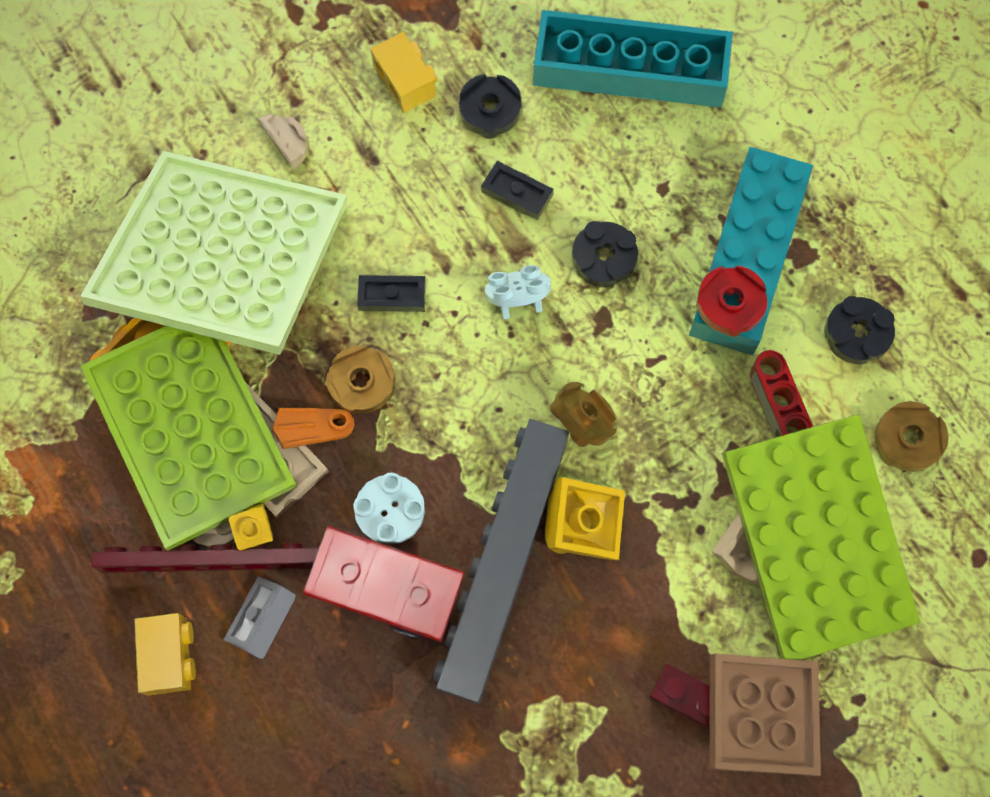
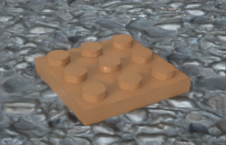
M718 653L711 654L710 769L821 776L818 662Z

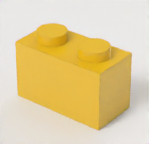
M404 32L370 48L374 68L403 113L436 96L435 83L438 82L436 73L430 64L425 66L421 60L422 53L415 41L410 42Z
M179 613L135 619L138 693L149 696L191 690V680H195L196 676L194 659L189 658V644L193 643L194 637L191 622H187V618Z

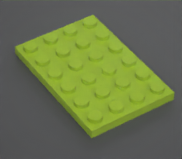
M164 326L80 366L162 544L167 551L229 521L230 515L249 510L250 507L265 503L297 487L224 340Z
M860 414L722 453L781 659L802 660L921 623Z

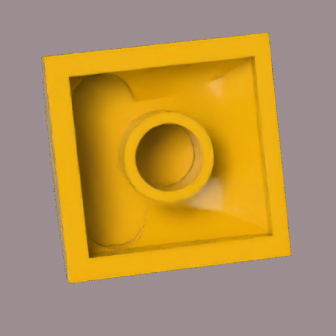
M564 477L556 479L548 498L545 541L548 548L558 554L573 553L609 560H619L625 491Z

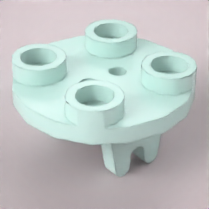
M536 265L525 266L518 272L508 274L506 272H495L488 276L489 283L485 286V297L489 303L500 306L503 320L510 318L509 307L525 306L533 303L536 313L543 312L541 299L550 293L551 280L546 274L541 273L540 267Z
M387 473L367 482L358 493L353 504L355 520L362 533L371 540L385 545L402 543L411 538L421 527L425 515L424 499L418 487L407 478L401 477L396 473ZM397 502L398 506L392 507V504ZM386 511L388 514L384 517L381 516V513Z

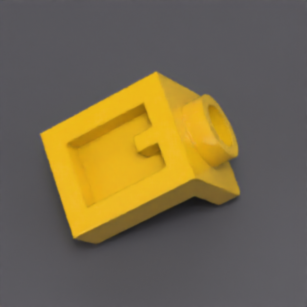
M264 503L229 516V524L238 550L273 541V533Z

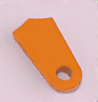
M279 408L272 432L279 440L282 449L346 438L354 429V419L349 412L343 409ZM335 419H341L345 422V424L342 426H337L333 423V421Z

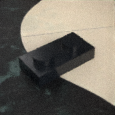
M496 161L481 185V192L536 220L540 218L554 195L553 188L499 161Z
M359 275L357 300L359 311L425 312V276Z

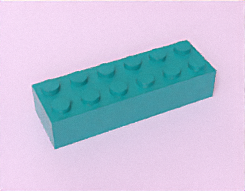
M542 10L534 60L533 86L722 108L728 88L733 31Z
M749 146L709 272L722 266L724 268L744 266L754 271L765 284V293L768 301L767 309L761 321L753 329L735 337L718 332L708 326L696 310L688 336L752 356L754 355L761 341L812 172V164ZM734 293L732 296L723 295L727 305L739 306L741 304L737 302L740 298L737 294Z

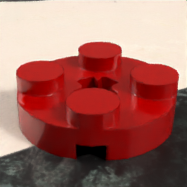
M735 266V268L718 267L709 272L701 282L696 308L708 326L718 332L735 337L753 329L763 318L768 304L765 293L766 287L763 280L749 268L744 266ZM735 293L740 297L737 302L741 304L739 306H729L725 303L726 299H723V295L732 296Z

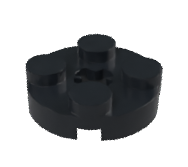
M486 74L472 78L463 86L460 93L459 112L463 123L470 130L481 134L486 139H493L497 135L509 131L517 124L522 114L519 88L512 80L503 75L497 74L496 78L486 77ZM486 100L490 103L497 101L498 104H496L495 109L488 110L485 109L483 102Z
M606 221L589 222L574 240L572 248L573 264H575L581 278L589 284L598 287L614 286L616 282L630 277L636 267L638 259L636 237L633 232L619 224ZM608 248L610 252H613L614 257L608 256L606 261L599 259L600 254H596V251Z
M849 296L833 308L826 320L824 333L832 346L831 350L837 357L851 364H867L868 361L882 357L891 347L895 337V318L890 310L885 309L884 306L872 299ZM851 325H863L868 331V336L865 334L862 335V338L855 336L856 330L851 328Z

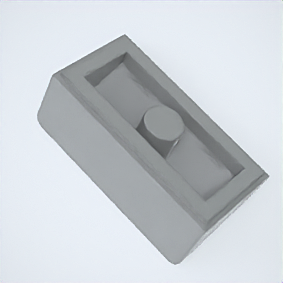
M258 576L227 632L224 641L263 659L291 608L296 595L284 587Z

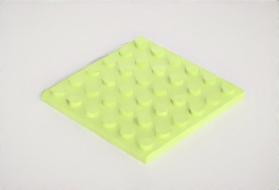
M163 151L82 292L81 299L83 305L280 355L346 208L347 195Z

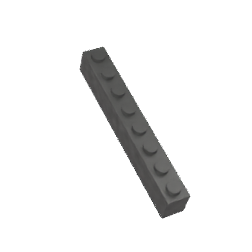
M529 419L526 429L520 427L514 447L519 448L515 460H508L503 479L508 480L504 493L498 491L493 503L492 511L497 512L493 525L486 524L480 544L486 545L481 558H474L469 577L474 579L470 592L464 590L458 604L457 611L462 612L458 626L451 625L445 645L450 647L446 661L439 660L433 676V680L438 682L436 688L439 692L480 705L548 502L549 494L568 443V430Z

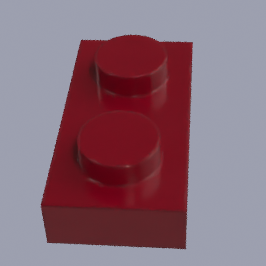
M666 663L649 698L710 729V686Z

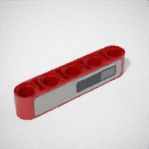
M766 350L760 353L749 375L774 438L788 434L786 431L788 426L795 427L799 431L813 427L783 355L774 350ZM768 365L772 367L775 375L765 374L760 366ZM779 395L784 397L788 402V406H779L773 400V396Z

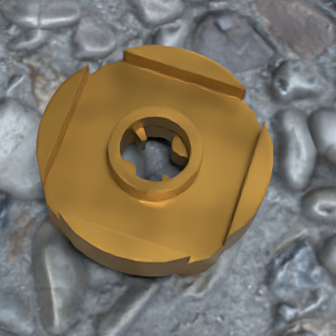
M353 346L341 351L333 359L329 374L327 372V388L334 402L350 414L374 412L383 407L393 397L395 374L390 360L382 352L368 349L367 346ZM363 372V376L366 374L370 376L366 386L360 387L357 385L356 387L352 384L356 380L355 375L357 373Z
M567 383L556 394L555 400L550 405L552 414L560 419L565 428L570 432L571 439L578 446L586 447L588 444L600 446L605 444L617 432V427L613 429L612 424L616 420L613 409L604 397L594 389L588 393L580 389L584 385L582 383Z
M901 402L893 406L883 414L875 429L876 446L881 453L884 463L909 472L922 471L935 464L948 446V429L940 416L937 418L930 411V407L920 402ZM908 428L915 430L913 434H919L920 440L915 441L914 445L908 443L903 437L907 433Z

